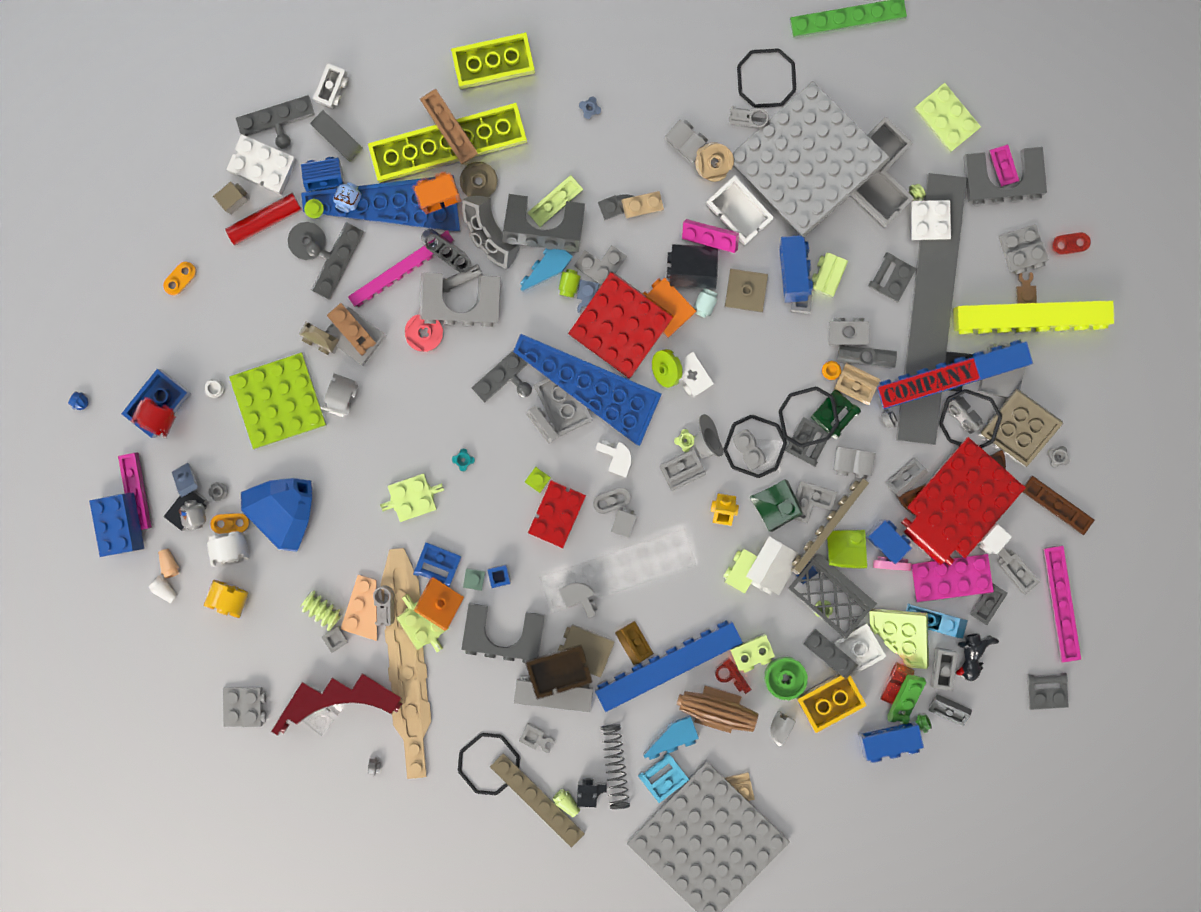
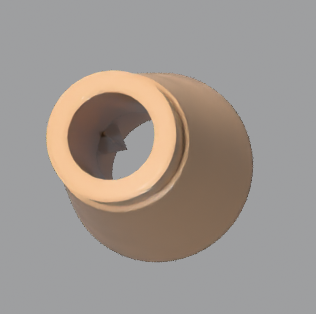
M164 549L159 551L161 575H164L165 579L178 575L180 568L170 550Z

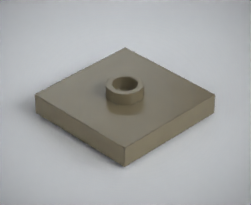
M730 269L725 307L763 312L768 274Z

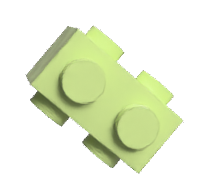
M765 634L730 649L738 670H743L744 673L753 670V665L761 663V665L770 663L772 661L771 658L775 657ZM765 648L764 653H759V649ZM743 655L747 656V659L745 661L741 660V657Z

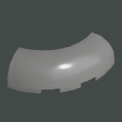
M484 196L464 198L462 200L464 222L468 224L471 232L470 237L474 244L487 254L489 260L505 269L509 268L517 256L520 245L502 242L503 232L493 218L491 198Z

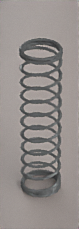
M619 724L601 727V731H611L602 733L601 735L620 736L614 739L602 741V743H621L620 745L603 749L604 751H622L617 754L604 756V758L622 759L617 762L605 764V766H624L620 769L606 772L625 774L620 777L607 779V781H625V783L611 786L608 787V789H627L619 793L608 795L627 797L619 801L610 802V809L612 810L625 809L630 807V803L622 802L629 799L628 795L622 794L627 792L628 788L620 787L625 785L628 781L620 779L627 775V773L620 771L624 769L626 766L623 764H617L625 760L624 757L617 756L622 754L624 750L616 749L617 747L622 746L623 743L620 741H614L622 737L621 734L614 733L621 730V725Z

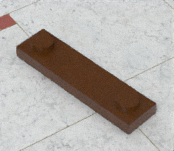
M1033 475L1030 476L1024 485L1026 488L1022 493L1080 534L1085 535L1095 519Z

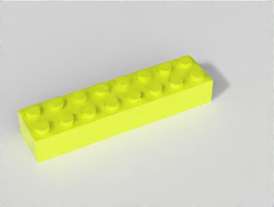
M517 103L456 119L476 149L477 156L527 143ZM437 125L368 143L379 183L459 162V159Z
M1113 301L971 305L953 308L954 331H959V335L970 334L975 330H978V334H989L993 332L992 330H997V333L1012 332V329H1016V333L1031 331L1033 328H1035L1036 332L1050 331L1051 328H1055V331L1070 330V327H1074V331L1089 329L1090 326H1093V330H1104L1109 328V325L1114 324Z

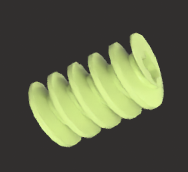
M313 590L301 606H304L302 612L305 613L310 610L309 617L311 618L316 615L315 622L322 619L321 626L323 627L328 624L327 631H331L341 618L339 616L340 609L332 611L334 605L331 604L327 607L328 600L320 602L322 596L319 595L315 598V590Z

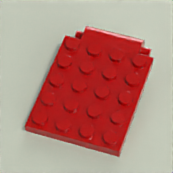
M967 437L907 506L916 516L912 521L905 517L900 522L906 527L902 532L939 565L946 562L950 566L955 561L950 556L954 550L966 558L1026 487L973 440Z

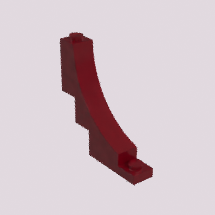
M361 674L353 689L332 678L323 693L302 682L271 732L279 736L280 733L284 734L290 725L287 723L288 720L298 725L305 718L321 709L344 703L366 704L382 709L390 714L393 712L397 713L403 704L400 702L402 698L364 674Z

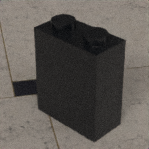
M672 244V251L667 254V263L671 264V267H667L666 278H670V286L716 289L718 249L710 246Z

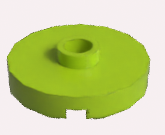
M664 349L654 354L652 371L658 383L663 387L669 388L679 384V379L683 375L682 365L678 356L675 357L672 354L674 353L672 350Z

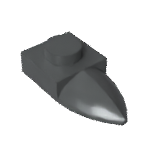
M621 194L599 201L598 205L604 220L623 214L622 199L635 196Z

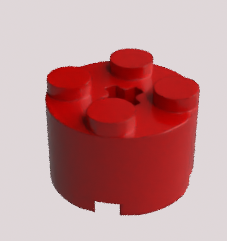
M145 398L144 401L141 400L131 422L133 424L137 422L141 428L158 436L163 433V438H167L176 419L174 410L166 406L159 408L155 401Z

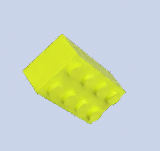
M526 32L451 48L460 90L535 74Z

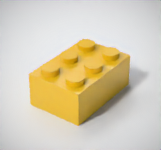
M838 674L796 698L815 733L867 706L851 675L845 679Z

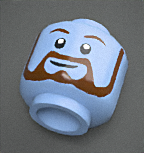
M350 182L347 185H339L333 197L335 207L347 213L355 210L361 199V193L357 190L358 186Z

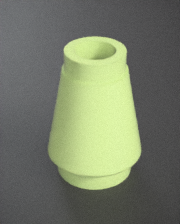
M561 789L554 795V804L571 817L576 816L580 812V808L577 807L569 791Z

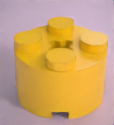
M213 580L203 606L210 609L216 608V612L223 615H228L229 613L233 617L240 618L248 592L239 587L227 585L225 582Z

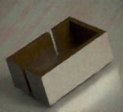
M582 644L525 662L537 700L554 695L553 689L555 688L558 694L593 683L588 664H583L586 663V657Z

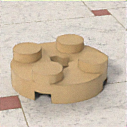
M711 142L697 150L695 165L701 177L713 182L720 181L732 169L734 163L733 154L725 145ZM715 157V159H718V162L713 167L711 160Z

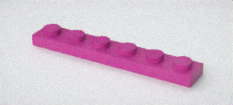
M1064 546L1043 548L1061 662L1081 660Z

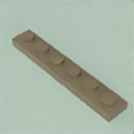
M864 478L854 481L849 488L851 490L849 495H844L838 502L839 508L836 511L832 510L827 516L828 522L826 525H821L815 532L817 536L813 542L809 540L803 548L805 550L803 555H798L792 562V572L796 575L801 573L867 487L868 481Z
M504 753L490 765V768L571 848L585 835Z

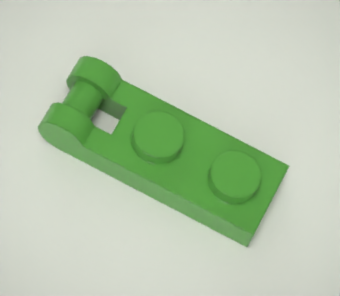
M906 676L887 716L889 722L895 723L899 721L901 724L906 725L909 723L910 714L927 683L924 677Z

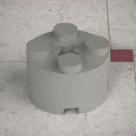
M334 373L333 378L336 379L335 381L331 380L324 398V403L327 404L326 406L322 405L321 410L343 417L344 414L348 415L351 408L349 399L350 396H355L358 385H355L356 381Z

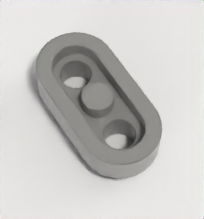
M618 488L598 495L594 499L593 505L597 512L604 514L627 506L631 496L628 490ZM619 494H623L625 496V499L623 501H619L617 499V496ZM605 500L607 502L606 507H600L599 502Z

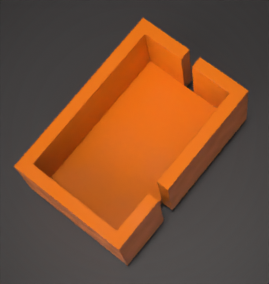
M439 173L435 175V179L430 181L423 179L416 182L417 185L414 186L421 209L425 214L442 209L440 205L442 201L445 207L462 201L450 173Z

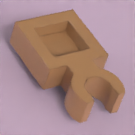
M1030 272L1028 274V280L1023 279L1022 273L1018 274V281L1021 283V286L1016 287V304L1037 303L1036 286H1031L1033 273Z

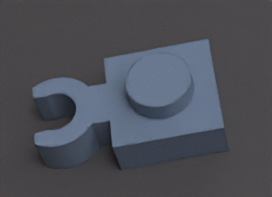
M580 280L577 299L582 300V303L577 307L578 313L581 312L583 306L587 307L598 291L599 283Z

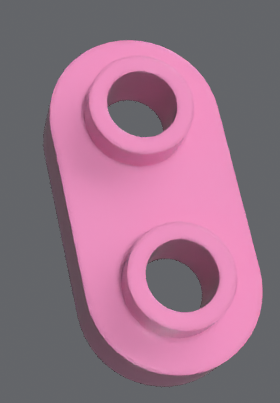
M878 556L877 560H873V568L911 571L912 563H908V559L902 558L895 565L887 557Z

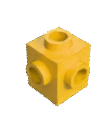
M717 494L716 501L712 500L710 512H714L713 523L732 526L733 517L737 516L739 505L736 504L737 496Z

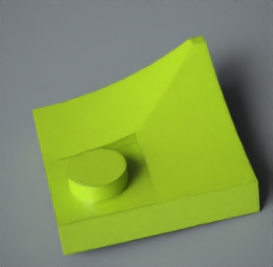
M833 530L827 537L829 565L844 568H867L865 530Z

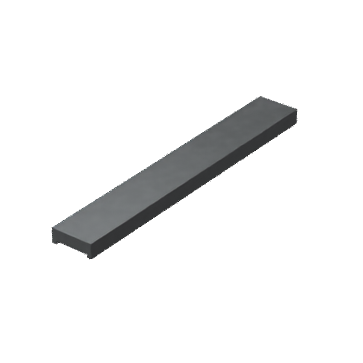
M927 174L924 201L950 200L951 239L919 240L904 375L909 373L910 377L917 375L916 371L928 368V371L936 369L935 365L946 361L967 177ZM942 392L900 404L896 440L936 445Z

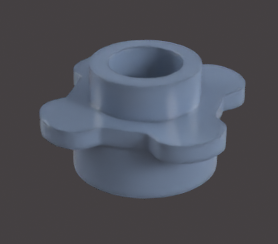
M590 97L589 100L579 103V108L583 110V116L586 119H590L591 116L601 112L595 97Z

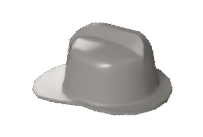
M703 414L699 418L700 431L694 438L695 447L701 458H707L712 455L721 457L723 455V447L719 440L716 426L708 415Z

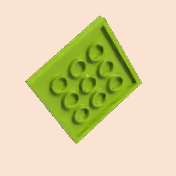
M302 352L229 376L253 449L326 426Z

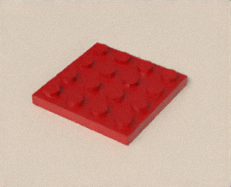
M612 271L568 334L630 379L674 316Z

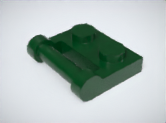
M834 390L831 395L835 399L838 415L844 408L849 411L839 422V425L832 434L834 439H838L841 436V431L855 416L861 413V410L839 391ZM829 397L811 416L827 433L832 429L831 423L835 419Z

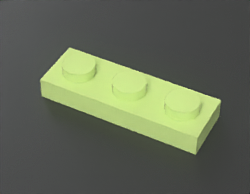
M570 175L527 213L539 227H542L565 207L566 201L570 202L583 191V188Z

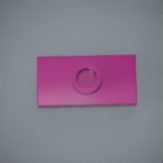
M1008 144L989 150L999 186L1003 187L1019 182Z

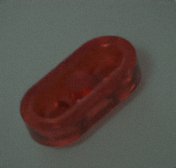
M1083 232L1060 235L1053 239L1051 248L1058 255L1078 253L1087 250L1090 247L1091 240ZM1078 239L1083 241L1082 246L1077 245ZM1059 242L1064 244L1063 249L1058 248Z

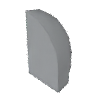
M779 711L772 721L770 730L774 742L781 747L788 738L796 721Z

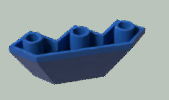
M296 478L270 480L240 493L241 511L279 550L297 552L309 522L312 503L311 481Z

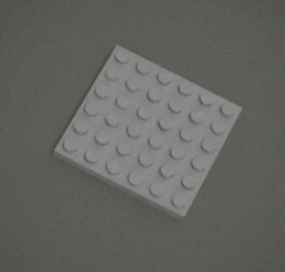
M813 81L774 115L765 127L760 128L732 153L734 158L733 166L803 237L890 160V157Z
M706 762L627 842V845L696 912H722L790 841L710 763Z

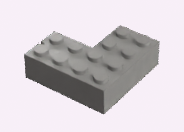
M886 117L877 124L868 136L890 157V160L851 194L884 228L914 198L887 172L913 143Z

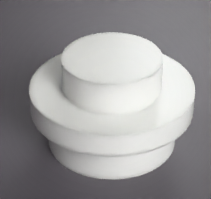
M211 379L205 384V393L211 398H218L224 392V385L218 379Z

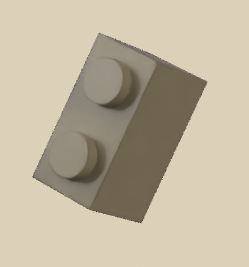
M231 181L213 196L230 215L248 201L245 197L248 193L238 183L235 185Z

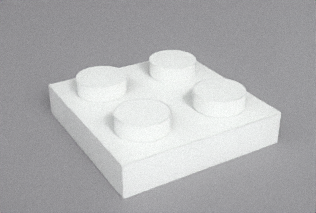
M950 200L911 201V240L951 239Z
M867 623L853 630L847 639L841 637L833 642L835 646L858 664L851 673L853 676L886 657Z

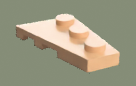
M358 574L341 630L378 641L377 625H375L377 621V606H374L373 593L377 589V580Z

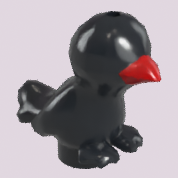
M979 633L966 635L965 641L958 643L959 647L964 648L965 661L962 667L955 673L962 676L966 681L976 680L980 676L983 669L982 665L984 664L983 662L979 663L978 660L989 645L998 644L999 640L990 635L981 639Z

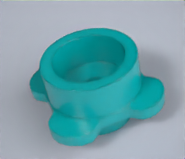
M461 449L457 456L452 457V462L459 466L460 471H466L467 467L475 462V458L470 456L466 449Z

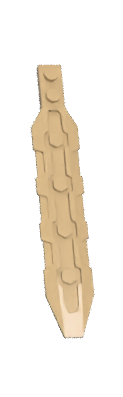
M399 548L389 549L381 586H389L394 591V623L386 626L385 640L388 645V674L393 693L402 698L400 702L403 704L397 713H392L393 726L404 740L407 779L427 777L423 738L431 723V712L427 696V667L424 663L423 647L416 650L396 619L407 608L402 599L403 596L409 594L414 603L420 599L419 580L417 576L413 575L414 569L405 549ZM381 589L382 601L384 602V589Z

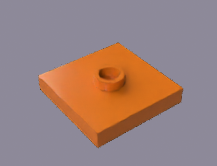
M432 577L413 611L445 631L448 629L464 597Z

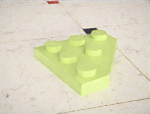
M874 608L869 611L870 629L875 634H878L884 640V643L904 660L903 662L907 667L921 669L929 667L928 613Z

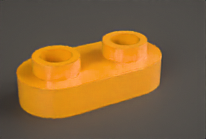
M190 262L180 263L165 279L163 283L165 292L170 295L180 294L195 278V266ZM184 268L189 269V272L186 275H184L182 272ZM171 282L176 283V287L174 289L170 288Z
M243 513L216 515L210 522L211 529L218 534L239 531V533L244 532L250 525L249 518ZM239 519L243 520L242 526L237 525ZM220 520L224 522L222 528L218 526Z

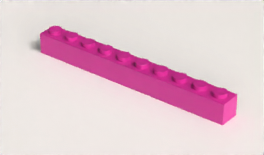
M448 230L441 234L451 243L454 242ZM424 245L349 295V300L354 307L359 308L364 304V301L374 298L373 295L376 293L380 294L384 291L385 287L389 288L394 284V281H399L404 278L403 275L406 273L410 274L413 272V268L416 266L419 268L424 264L425 260H431L434 254Z

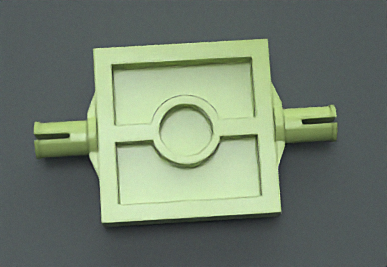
M423 473L388 485L391 501L380 504L382 512L393 508L397 512L399 521L402 522L436 510L434 494L444 491L442 483L431 487Z
M409 594L403 596L402 599L407 608L396 619L416 650L430 643L436 652L442 650L443 647L438 638L445 631L413 611L418 602L414 603Z

